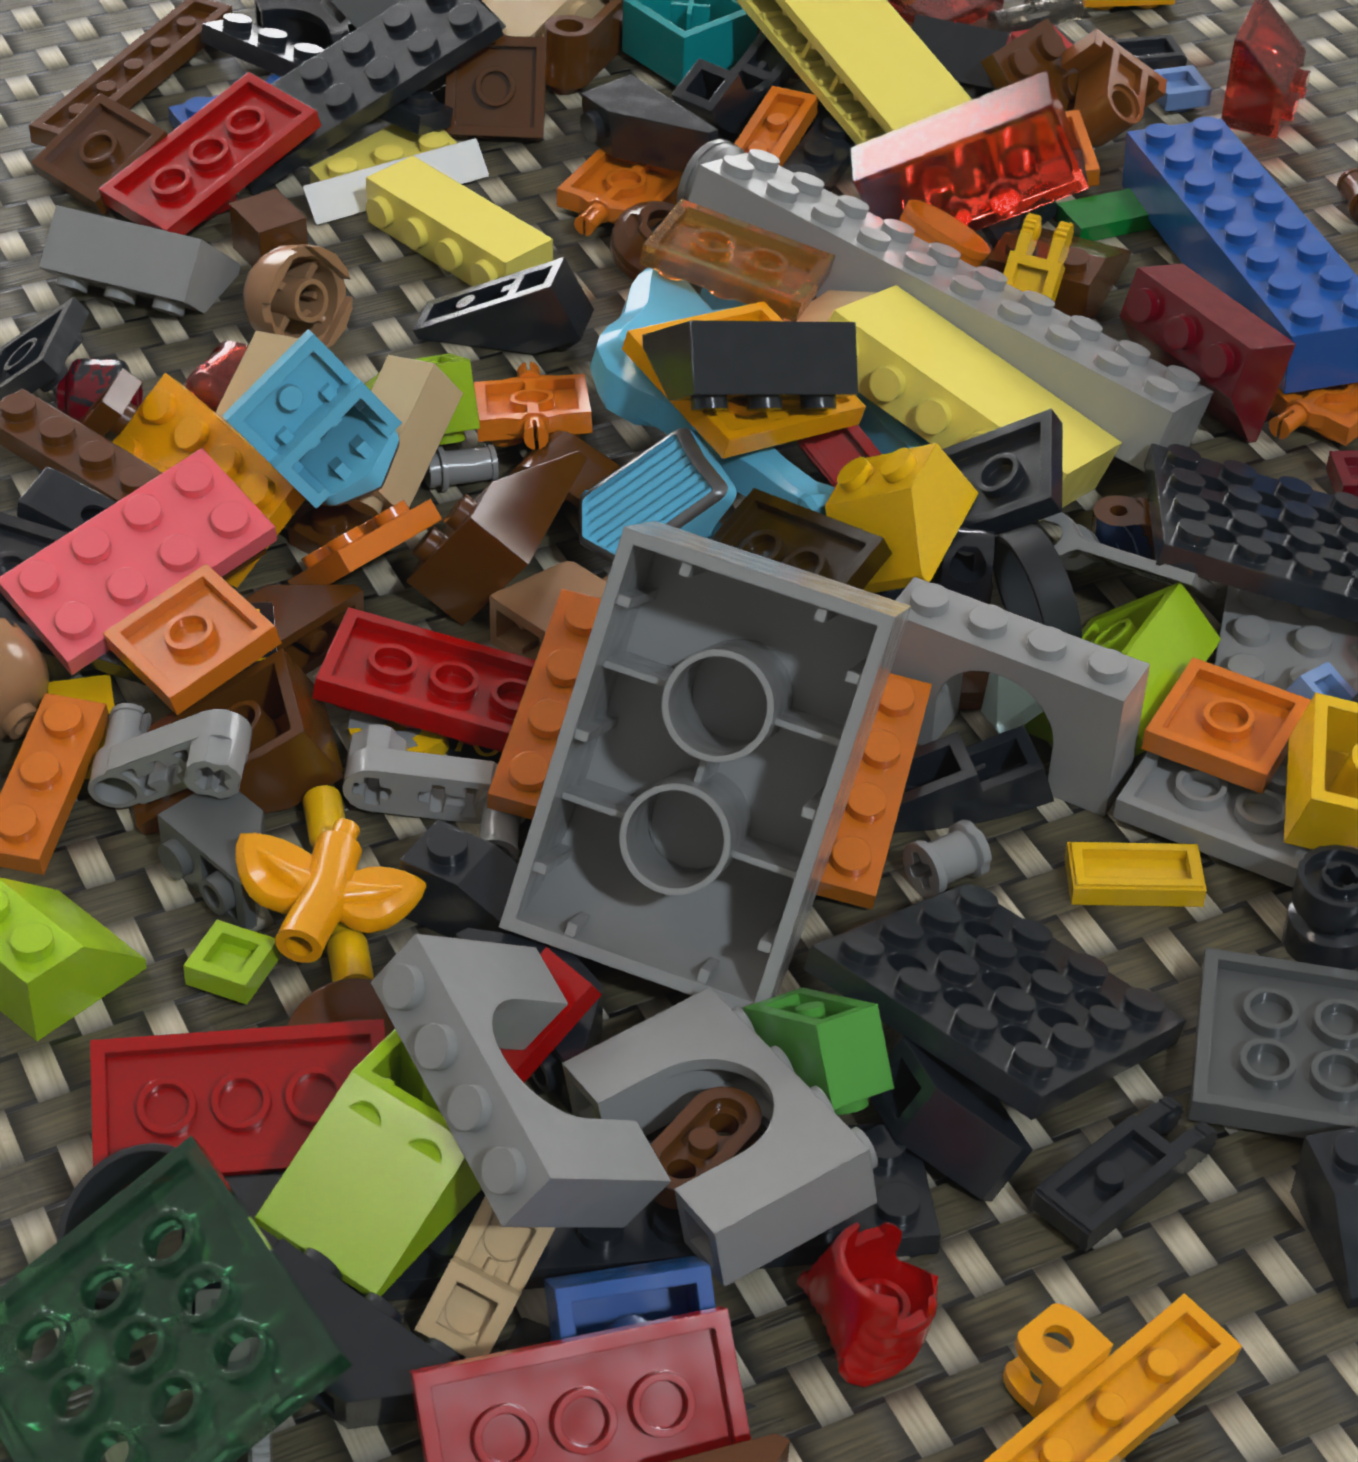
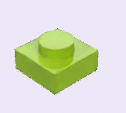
M216 920L183 965L185 984L248 1005L280 959L275 938Z

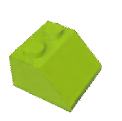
M0 877V1011L35 1041L38 1042L147 968L146 959L61 891Z

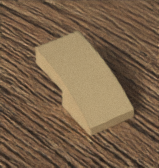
M485 1196L415 1330L430 1338H436L444 1342L454 1351L467 1358L490 1354L556 1227H502Z

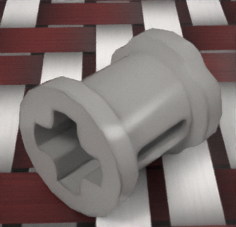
M964 819L951 825L948 834L931 842L923 840L914 841L906 845L903 851V864L907 877L915 890L925 898H931L944 893L947 884L966 875L971 878H978L988 873L992 861L990 847L984 834L971 821Z

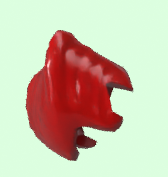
M858 1222L847 1227L827 1248L825 1253L818 1258L811 1269L802 1272L796 1281V1284L803 1289L809 1297L811 1304L816 1308V1313L821 1315L822 1325L827 1327V1336L830 1338V1344L835 1351V1357L838 1361L839 1374L845 1382L863 1388L892 1378L913 1362L925 1342L938 1305V1275L898 1259L896 1252L902 1240V1231L890 1222H885L878 1227L866 1229L859 1233L860 1225Z

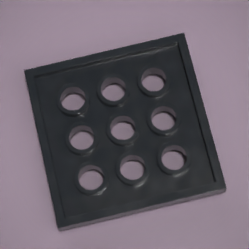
M1151 443L1144 461L1156 565H1171L1196 573L1200 578L1358 623L1357 496L1345 492H1337L1334 496L1313 490L1306 482L1290 476H1282L1278 480L1260 475L1249 465L1235 460H1227L1222 464L1205 459L1197 451L1184 445L1171 444L1167 448Z
M968 884L961 885L811 946L804 966L805 971L844 997L878 1004L882 1022L1031 1120L1173 1046L1178 1042L1186 1022L1184 1018L1166 1008L1164 1001L1156 994L1145 989L1132 987L1108 972V967L1100 959L1089 954L1077 953L1053 938L1051 930L1045 925L1031 919L1019 917L1000 905L997 897L990 891Z

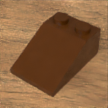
M1022 228L1003 234L987 258L986 267L995 269L1003 274L1010 250H1015ZM1042 228L1032 256L1047 259L1054 234L1053 230ZM1073 236L1067 259L1063 264L1065 271L1054 308L1070 317L1079 315L1094 320L1129 262L1131 250Z
M578 450L492 481L475 499L465 494L446 516L444 523L447 527L440 531L437 527L433 526L416 545L412 555L419 561L406 582L460 625L464 626L489 602L491 594L503 589L530 563L585 464L587 457Z
M283 648L235 675L179 715L172 712L151 724L148 730L149 732L212 709L229 710L247 719L252 726V739L248 760L244 765L239 792L262 809L263 814L290 809L301 803L304 795L310 789L321 785L330 786L344 778L325 702L312 699L314 684ZM187 788L146 804L138 803L133 805L137 828L144 835L158 833L157 814L195 792Z

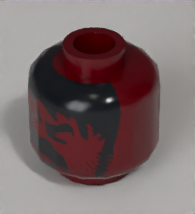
M81 358L74 360L64 378L57 384L58 410L79 422L122 368L131 374L127 363L120 359ZM142 383L130 401L137 408L143 402Z

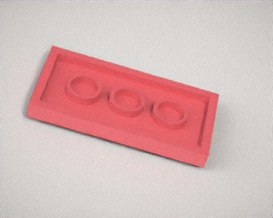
M201 448L0 576V592L69 673L73 675L110 650L103 632L204 564L209 565L221 577L276 542V529L207 452Z

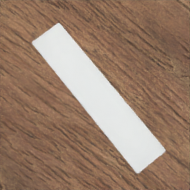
M475 138L413 155L460 184L489 176L478 141ZM408 157L304 185L303 189L315 223L319 225L365 212L367 202L366 177Z

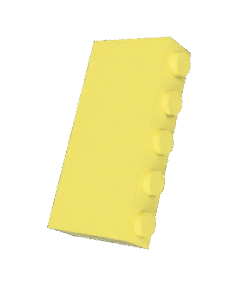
M736 0L876 169L892 165L919 135L955 146H963L982 110L887 0Z
M897 285L835 309L828 321L856 322L858 392L930 444L937 443L941 449L1052 408L1063 423L1062 508L1096 488L1122 444L1117 438Z

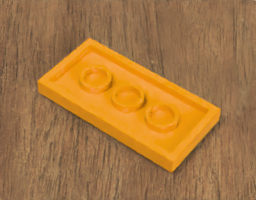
M164 373L147 395L125 429L113 440L114 444L162 473L203 448L275 526L277 536L306 499L240 433L167 373ZM259 559L225 581L238 588Z

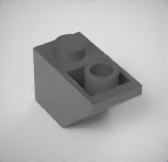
M241 792L232 797L222 799L193 793L157 814L161 844L158 846V855L166 871L177 880L183 878L196 889L214 913L218 915L225 914L239 927L248 930L257 926L260 905L248 895L240 881L235 860V849L240 833L256 832L265 834L263 810Z

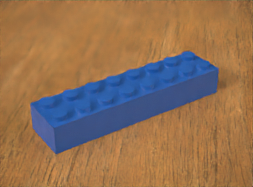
M1200 117L1191 123L1177 125L1157 123L1147 126L1146 129L1127 131L1122 187L1132 190L1149 214L1148 220L1182 264H1185L1296 343L1279 385L1281 391L1287 394L1358 382V276L1221 118Z

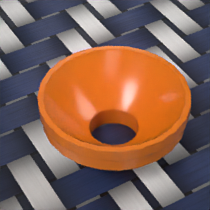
M913 199L909 200L905 205L900 221L914 228V236L928 243L937 242L953 247L960 252V260L976 268L981 266L990 255L991 248L981 236L945 211L923 201Z

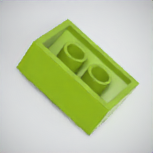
M1182 582L1091 618L1082 629V639L1108 649L1117 650L1124 655L1150 664L1134 756L1146 751L1141 749L1144 731L1191 659L1194 657L1206 662L1221 641V638ZM1044 711L1024 724L1028 734L1053 743L1051 725Z

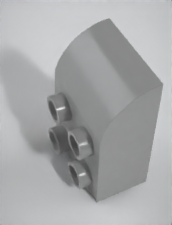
M657 521L625 526L499 928L692 996L710 987L731 1009L739 1007L743 1010L745 1006L775 997L795 953L820 886L912 606Z

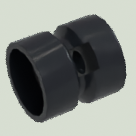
M1341 845L1319 846L1307 852L1299 861L1292 890V900L1289 903L1282 942L1287 953L1295 961L1348 970L1358 968L1357 849Z

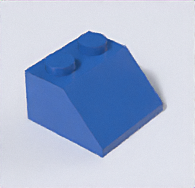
M696 1256L543 1279L551 1341L715 1308L710 1265Z

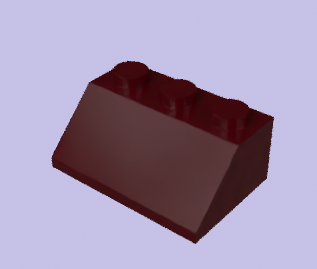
M1185 264L1137 267L1119 316L1130 341L1147 348L1151 353V359L1167 367L1175 365L1194 372L1200 378L1199 384L1214 391L1206 411L1247 442H1257L1296 343Z

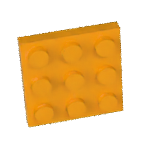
M762 301L628 330L622 350L668 399L643 348V334L691 320H783ZM856 395L836 399V409L825 411H801L800 400H782V409L773 411H747L746 400H727V410L691 411V400H669L722 459L859 425L866 408Z

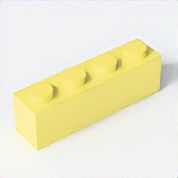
M410 156L366 177V213L368 222L472 287L553 261V239L415 156Z

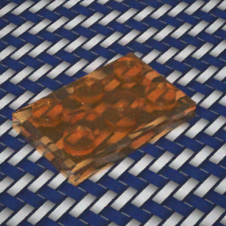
M681 198L643 244L639 264L655 269L658 274L667 279L684 280L708 289L712 295L721 299H734L745 304L764 301L781 319L798 321L829 277L835 255Z

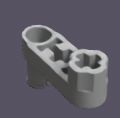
M133 703L117 704L111 709L104 747L99 749L94 757L88 783V793L95 801L113 808H125L138 803L146 804L187 788L196 794L210 795L219 799L232 797L239 792L244 765L248 760L251 745L252 726L247 719L238 713L224 709L207 710L148 732L152 718L149 712L143 714L145 708Z
M381 724L368 725L364 730L352 734L342 786L343 794L349 803L359 809L371 812L481 824L480 838L498 846L515 862L518 860L520 825L526 818L487 808V794L498 764L494 761L408 751L407 741L397 735L392 727ZM439 785L445 787V789H437L432 786ZM467 788L475 789L474 794L466 793Z

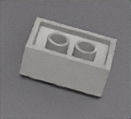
M56 205L39 267L58 277L56 285L66 290L87 294L89 286L105 290L104 297L107 299L135 306L137 298L153 301L152 309L176 317H183L185 309L205 314L239 275L241 264L199 238Z

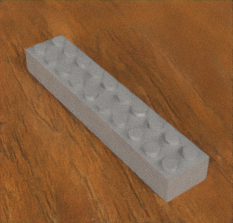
M751 149L748 153L736 156L727 155L723 159L700 164L680 225L817 298L828 290L877 293L895 285L899 286L1121 441L1122 444L1115 457L1145 472L1144 461L1151 443L1167 448L1171 444L1190 446L1214 392L1199 384L1200 378L1194 372L1175 365L1167 367L1151 359L1150 351L1144 346L1128 340H1121L1119 342L1101 333L1102 326L1087 317L1079 315L1070 317L1054 308L1055 303L1049 297L1038 292H1022L1007 284L1008 279L1001 272L984 266L976 268L960 260V252L953 247L937 242L928 243L914 236V228L902 221L881 219L868 212L869 205L864 201L847 195L837 196L823 188L824 182L821 179L804 172L793 173L779 166V158L769 152Z

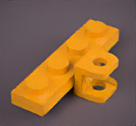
M1184 1293L1109 1356L1114 1345L1080 1313L1066 1305L1054 1303L1018 1332L1015 1340V1349L1018 1356L1006 1364L1003 1372V1381L1009 1393L1035 1419L983 1462H1120L1236 1361L1242 1345ZM1052 1332L1064 1335L1069 1340L1071 1349L1058 1340L1044 1335ZM1030 1370L1043 1382V1385L1033 1380Z

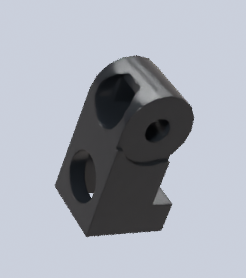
M959 528L939 565L935 584L991 605L995 531Z

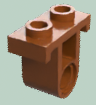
M1097 28L1066 49L1062 54L1061 67L1066 71L1072 68L1079 71L1074 110H1080L1090 142L1094 146L1105 145L1141 121L1144 108L1166 93L1167 80Z

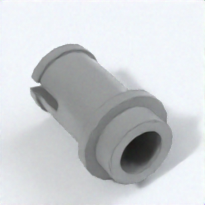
M486 445L479 448L445 451L442 446H438L424 476L428 488L438 487L440 492H446L449 489V485L498 480L499 466L495 447L493 445Z

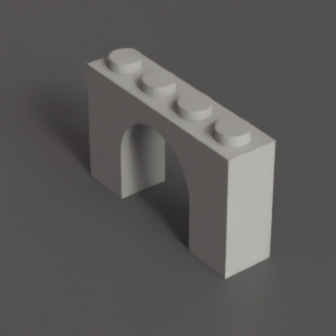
M914 577L895 600L910 605L912 608L890 673L932 684L917 744L924 745L939 739L958 714L963 672L985 671L1000 675L1026 690L1038 702L1049 720L1053 733V748L1048 782L1053 797L1105 817L1130 779L1150 664L1124 655L1117 650L1108 649L1067 634L1055 627L1046 626L1005 611L998 606L951 591L939 584Z
M414 934L371 981L376 994L502 1227L624 1228L671 1182L636 1120L582 1118L565 1113L544 1101L526 1086L502 1055L499 1048L524 1050L568 1005L567 1000L536 947Z
M710 987L562 1063L574 1116L594 1119L636 1120L645 1136L670 1124L699 1093L713 1087L737 1088L747 1092L758 1102L762 1112V1124L767 1127L761 1138L737 1156L674 1189L684 1242L699 1259L710 1265L711 1273L723 1287L877 1203L873 1169L878 1166V1158L867 1135L858 1127L850 1129L835 1114L826 1094L818 1086L814 1085L809 1088L794 1072L791 1062L783 1050L776 1045L769 1047L755 1033L754 1027L745 1012L739 1007L731 1009Z

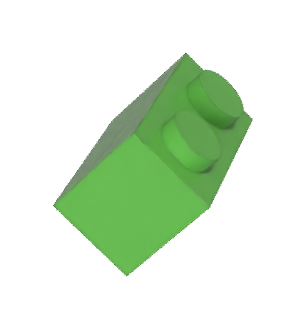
M802 987L743 1007L745 1014L754 1027L755 1033L769 1047L776 1045L783 1050L791 1062L794 1072L809 1088L814 1085L818 1086L826 1094L836 1115L851 1114L863 1110L869 1105V1097L894 1089L878 1004Z

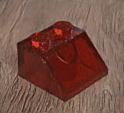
M1269 0L1254 1L1234 39L1221 119L1230 129L1277 139L1284 122H1293L1299 99H1304L1308 88L1310 71L1303 69L1306 55L1305 48Z

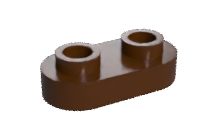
M722 1086L707 1089L699 1093L651 1143L652 1149L671 1180L653 1199L655 1202L666 1208L678 1210L675 1188L737 1156L760 1139L762 1112L758 1102L750 1094L733 1087ZM725 1132V1133H729V1134H731V1135L721 1136V1135H718L717 1133Z

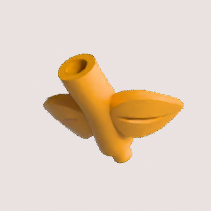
M345 818L336 820L332 830L322 832L317 837L312 854L284 839L256 832L240 833L236 843L235 860L237 871L248 895L262 907L287 914L275 937V944L284 956L296 962L311 963L318 960L339 922L354 931L364 933L378 932L396 925L421 900L427 887L426 882L416 875L390 867H366L357 870L362 855V848L357 841L360 828L354 821Z

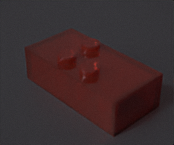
M1047 71L851 147L853 183L862 201L869 205L868 212L883 220L895 219L900 221L905 205L909 200L913 199L933 205L955 217L973 231H977L1089 188L1082 150Z

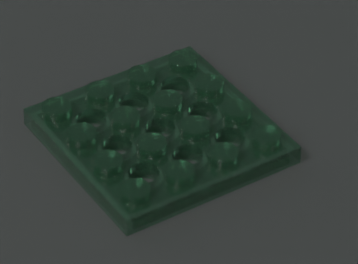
M192 1136L173 1149L0 1288V1438L14 1462H100L105 1452L120 1442H128V1455L125 1462H235L353 1366L207 1151ZM185 1228V1239L179 1250L166 1259L157 1260L156 1256L161 1240L171 1231ZM122 1278V1289L118 1298L107 1308L94 1311L95 1297L101 1287L113 1279ZM221 1282V1294L215 1305L202 1314L192 1315V1304L196 1294L210 1283ZM58 1329V1341L52 1352L39 1361L31 1362L33 1346L37 1339L49 1330ZM157 1333V1345L153 1354L144 1363L129 1367L130 1350L136 1341L147 1334ZM257 1337L259 1347L253 1361L239 1371L229 1372L228 1361L233 1349L243 1340ZM92 1384L93 1395L87 1408L78 1416L65 1419L66 1402L71 1394L81 1386ZM193 1389V1404L186 1416L176 1423L165 1425L164 1414L168 1402L177 1393Z

